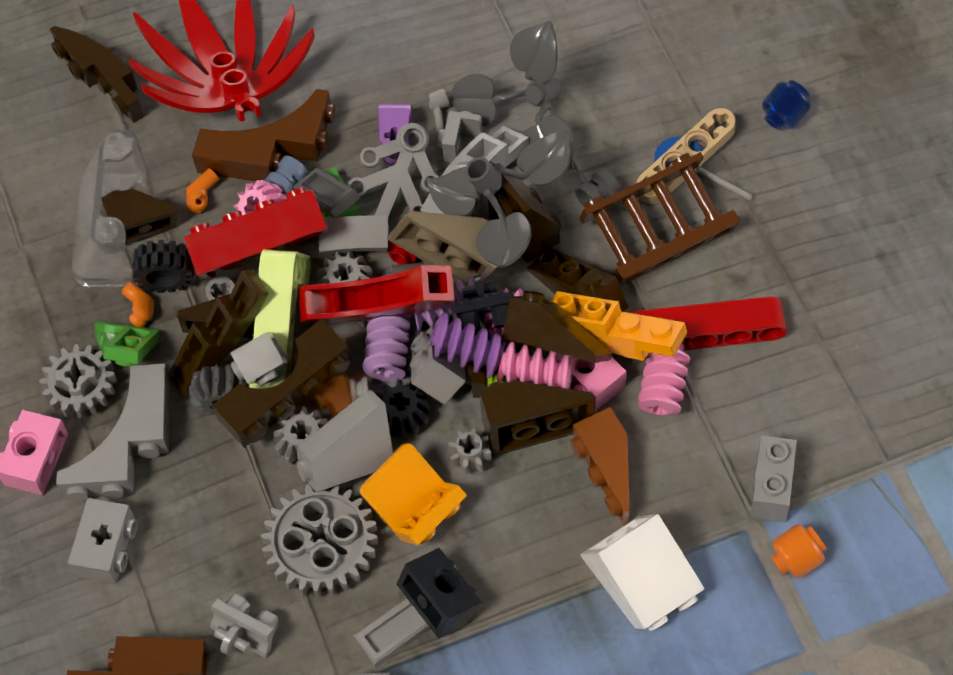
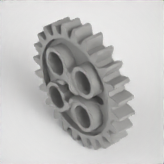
M306 484L304 495H300L298 491L293 489L292 495L294 499L292 501H288L283 497L280 498L282 510L270 509L275 521H264L265 529L269 533L261 534L263 544L267 545L262 548L264 558H270L266 562L269 571L276 570L274 575L278 582L287 578L286 586L288 590L293 589L299 584V590L303 596L307 593L309 587L313 588L316 597L320 596L322 588H327L329 594L333 596L335 585L338 584L347 591V579L351 578L359 583L361 580L358 569L370 570L369 563L365 558H376L375 549L370 547L379 544L377 535L372 534L377 531L376 521H370L373 518L371 509L363 510L364 501L362 498L353 501V493L350 489L341 496L339 485L334 486L331 492H326V489L313 492L311 486ZM314 512L323 514L317 521L307 520V517ZM299 524L304 528V530L298 527H293V525ZM343 529H350L353 531V533L347 538H339L336 536L337 533ZM293 541L303 542V545L297 550L287 549V546ZM336 549L342 552H347V554L341 555L337 553ZM323 558L334 560L328 567L321 568L317 566V563Z

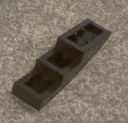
M242 270L230 296L217 297L205 323L192 324L169 371V376L182 397H189V387L191 386L194 372L202 371L203 366L215 367L216 364L220 365L254 321L269 292L254 270Z

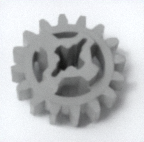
M75 344L71 353H68L64 348L60 349L62 357L58 359L50 356L49 359L52 366L42 368L46 378L40 379L39 383L44 390L42 394L46 402H49L55 412L61 409L65 417H69L72 411H75L78 418H82L84 410L87 409L92 414H95V405L99 403L102 406H106L108 403L104 396L114 395L115 393L111 384L116 383L117 378L114 372H112L114 367L111 361L104 359L101 351L95 354L91 345H88L85 351H81L78 344Z

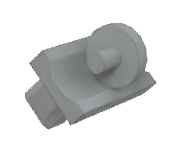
M237 594L231 596L226 602L217 599L211 606L214 614L210 628L215 631L214 636L222 640L221 652L229 656L237 648L244 653L251 650L266 658L271 652L272 638L277 630L278 617L265 610L261 611L256 619L247 615L250 604L246 599Z

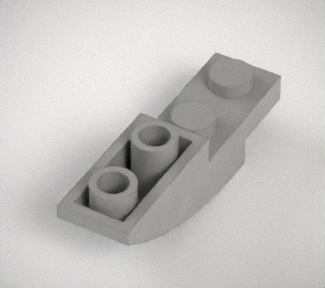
M505 126L501 127L492 136L482 132L458 154L442 176L453 170L466 167L468 162L476 157H485L489 162L493 161L496 164L500 163L503 167H507L529 145V137ZM429 193L421 208V212L444 214L436 206Z

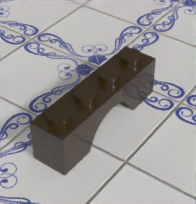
M323 319L319 320L295 339L298 349V360L295 369L285 381L265 389H255L238 384L212 405L218 420L243 448L251 442L255 443L261 440L271 426L279 420L283 421L291 416L296 406L306 398L311 399L316 396L326 382L333 377L342 375L348 369L350 363L353 362L348 345Z

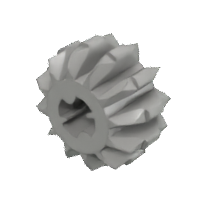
M350 250L346 257H341L336 251L334 255L335 260L324 258V268H319L317 271V279L319 280L317 284L369 279L373 277V271L370 266H367L363 256L355 258Z
M302 406L300 414L295 415L293 412L288 417V420H279L277 422L279 430L273 431V439L277 443L275 446L277 454L280 456L285 455V461L289 465L297 459L300 461L298 446L329 421L326 418L321 419V414L317 409L308 415L307 409ZM305 435L306 438L301 439L300 436Z

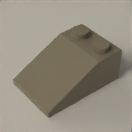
M409 211L387 237V240L430 265H450L452 268V278L460 279L466 286H468L470 277L480 275L483 281L497 268L496 265L486 261L477 249V235L481 228L489 222L484 218Z

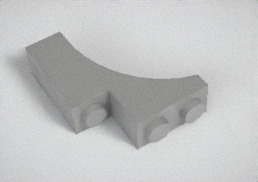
M165 364L130 366L127 400L123 412L111 433L88 456L65 469L57 471L56 485L63 498H68L72 501H84L88 497L95 496L118 499L123 497V495L134 494L135 456L155 458L159 454H169L171 378Z

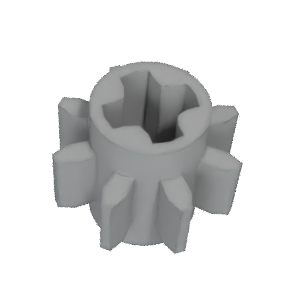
M475 428L471 432L466 433L457 431L458 438L456 443H448V450L453 454L450 457L452 467L459 464L466 475L469 471L476 469L482 472L483 461L492 459L491 451L486 449L489 446L488 436L480 438L476 434Z

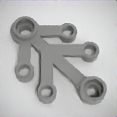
M416 123L406 124L399 129L395 140L375 148L366 147L361 151L359 162L365 168H373L377 165L379 159L400 152L395 165L363 178L354 177L347 184L351 187V184L354 182L360 183L363 191L358 193V196L361 198L367 190L387 183L375 215L389 216L400 188L409 207L408 212L414 208H422L423 204L409 175L408 167L413 158L422 176L420 188L423 192L429 194V188L424 183L425 179H434L439 176L433 172L425 153L429 144V135L426 129ZM409 135L416 136L418 144L410 146L406 141V137ZM366 152L374 154L375 161L373 163H367L363 159V155Z

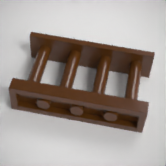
M701 152L690 156L689 153L683 154L671 162V167L605 199L602 196L595 197L584 205L585 209L579 219L582 225L596 219L618 259L616 263L618 267L612 275L617 277L620 287L733 231L740 222L734 209L725 214L721 210L717 211L694 169L698 168L704 158ZM680 176H683L706 217L704 219L705 224L695 229L693 225H688L666 186V183ZM654 190L677 231L675 234L676 238L667 243L663 239L659 240L636 199ZM623 204L648 246L646 248L647 253L637 258L634 254L630 255L607 213Z

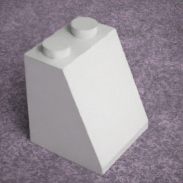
M659 514L636 517L580 554L636 629L648 628L649 631L657 629L668 621L666 616L668 613L676 608L682 611L690 607L698 600L695 595L705 589Z

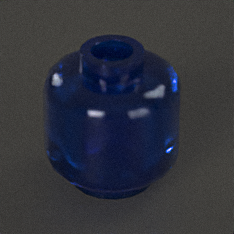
M789 80L788 83L778 82L762 102V108L767 114L764 117L765 121L777 130H780L781 127L794 129L810 110L809 92L793 80Z

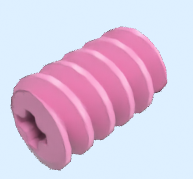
M510 341L501 357L497 382H501L504 376H506L507 382L517 381L520 378V382L531 383L534 381V384H547L552 387L569 389L573 364H571L570 356L564 355L561 361H557L556 352L552 351L545 359L543 358L541 348H537L533 356H530L528 345L526 344L523 345L519 353H516L514 342Z
M682 343L674 357L648 353L645 362L646 366L643 371L644 378L641 381L642 390L639 392V403L637 404L643 412L659 416L677 415L681 412V406L677 402L683 400L684 394L680 390L685 388L686 381L683 378L688 374L686 365L690 363V356L683 352L685 347Z

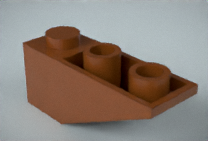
M611 407L574 424L573 439L570 440L576 456L579 459L584 457L589 466L587 472L593 485L596 488L601 486L607 497L604 498V501L613 517L618 515L623 525L629 523L628 435Z

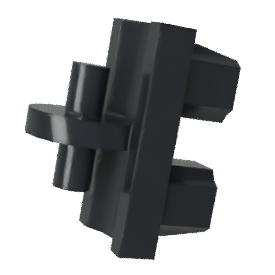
M480 275L473 276L474 286L462 288L463 298L476 296L477 299L452 303L451 313L453 319H461V330L468 323L474 324V333L481 329L478 314L491 311L494 328L504 327L509 297L514 296L513 291L485 297V294L497 292L496 282L483 284Z

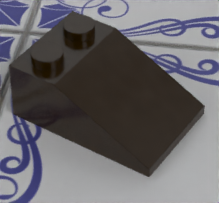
M490 161V163H491L493 166L496 165V163H494L493 161ZM501 174L502 184L494 196L503 209L505 217L512 213L520 212L528 219L531 225V239L527 249L522 254L523 259L529 263L549 247L553 248L560 243L561 223L553 211L548 212L543 207L540 196L533 188L528 189L520 179ZM488 199L489 217L491 220L499 219L496 210Z
M519 381L494 382L479 390L482 422L486 435L489 438L493 457L573 435L574 424L594 415V396L591 392Z

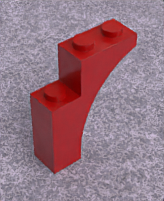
M420 265L402 272L375 278L304 285L298 288L301 322H318L321 319L325 322H362L380 315H413L454 301L452 268L450 265Z

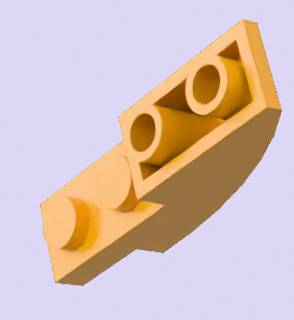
M559 291L555 293L550 301L557 303L608 351L632 359L644 361L648 353L674 357L687 334L685 322L621 312L619 301Z

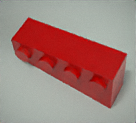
M305 187L298 188L286 193L287 199L274 203L273 199L254 205L255 211L242 215L241 211H236L223 216V222L210 227L209 223H203L190 229L191 234L183 238L197 276L205 280L217 276L216 269L220 268L221 271L233 270L243 266L246 263V258L251 256L252 259L260 258L263 249L278 250L277 247L284 245L285 248L291 247L328 232L329 230L315 192L313 190L306 191Z

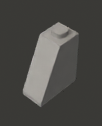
M372 390L364 392L298 446L301 460L297 461V470L302 481H308L313 489L319 492L374 473L393 454L386 405Z

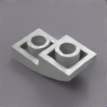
M348 216L325 219L329 231L319 235V254H335L337 251L339 254L347 255L350 250L352 253L353 251L387 252L388 216Z

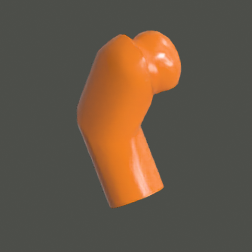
M210 168L196 178L186 189V204L189 210L194 213L205 211L208 205V190L219 181L218 176Z
M130 281L122 290V295L133 303V313L129 316V320L136 327H145L147 321H150L153 317L155 303L148 293L133 281Z

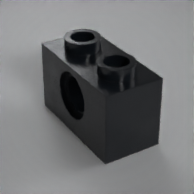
M440 548L406 563L396 583L438 639L471 623L482 604L476 590L469 586L458 572L454 562L448 559Z

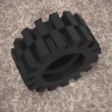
M158 240L157 244L153 241H148L147 246L140 244L138 249L135 248L132 278L134 283H138L140 288L146 286L147 291L157 289V293H163V290H168L169 293L175 292V288L181 291L185 289V286L189 287L191 285V282L194 281V265L185 244L180 243L176 245V241L172 240L169 243H164V240Z

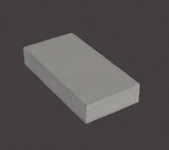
M406 598L355 634L354 638L374 666L378 667L430 630V627Z

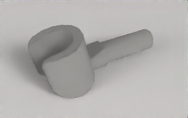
M444 89L429 94V108L435 117L437 135L440 129H444L441 109L449 107V101Z

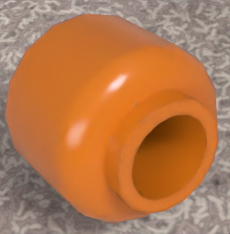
M797 524L774 539L773 548L776 554L771 559L782 575L790 572L793 577L800 579L824 563L825 557L823 552L827 548L811 525L805 528L803 525Z

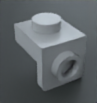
M449 111L446 127L439 130L437 143L438 148L443 150L444 162H452L458 156L462 136L476 138L482 133L480 115L468 111Z

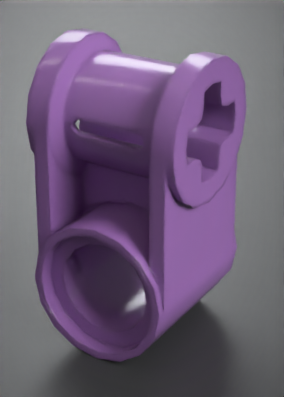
M379 104L378 124L381 145L395 140L402 126L413 123L412 104ZM411 135L406 137L409 145L411 143ZM400 152L382 159L388 165L393 166L396 164Z

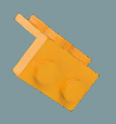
M407 443L401 445L361 485L359 490L362 497L402 542L416 546L430 540L436 532L435 528L444 519L453 516L460 509V502L467 496L459 485L444 482L412 444Z

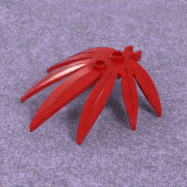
M179 0L181 16L189 43L206 74L136 12H133L134 21L150 47L168 67L193 85L152 70L129 58L130 67L142 77L166 90L163 91L141 84L143 93L173 108L196 113H215L235 108L237 119L243 122L245 121L244 112L253 111L256 116H261L258 100L277 90L296 72L315 38L314 28H311L281 61L288 47L294 26L295 9L294 5H292L268 46L257 70L253 71L256 56V33L250 0H236L234 43L237 65L235 56L227 51L214 26L196 0Z

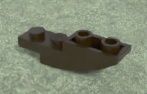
M58 26L50 28L54 39L51 47L60 60L65 58L69 62L67 64L68 69L76 80L82 79L89 88L97 84L104 95L109 93L113 97L111 101L117 112L121 116L126 114L133 123L144 117L139 99L133 93L138 90L133 73L119 57L99 42L83 34Z

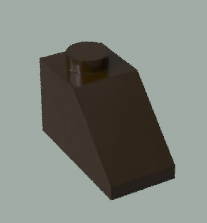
M133 188L123 191L114 190L100 197V216L114 247L176 228L177 209L170 203Z

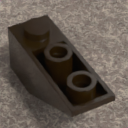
M551 247L541 253L527 267V270L554 294L559 291L619 301L621 312L629 308L617 277Z

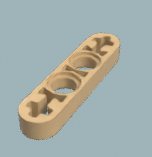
M717 108L709 112L645 170L637 179V183L666 169L665 167L669 162L683 154L689 153L690 156L699 153L689 148V144L694 140H702L707 144V147L700 151L704 156L699 165L701 166L734 135V114L725 108ZM724 121L726 122V128L719 126L715 129V122L722 124ZM680 176L666 183V186L671 193L685 180L683 176ZM654 190L638 197L645 204L654 205L660 203Z

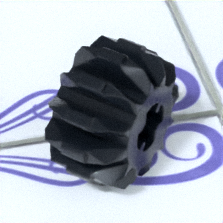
M399 378L396 381L395 387L384 383V393L375 392V394L386 405L390 437L397 431L400 438L404 440L406 431L410 430L413 434L418 435V425H427L428 415L426 414L430 413L431 406L430 402L426 400V392L421 389L416 390V386L411 382L403 386ZM404 407L405 410L398 411L397 408Z

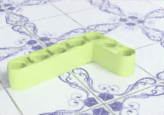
M265 249L261 252L258 277L269 294L255 317L253 340L266 332H273L290 363L276 371L278 374L276 379L263 386H260L258 382L250 384V388L265 389L274 387L291 375L298 285L304 286L309 283L311 270L309 255L292 251Z

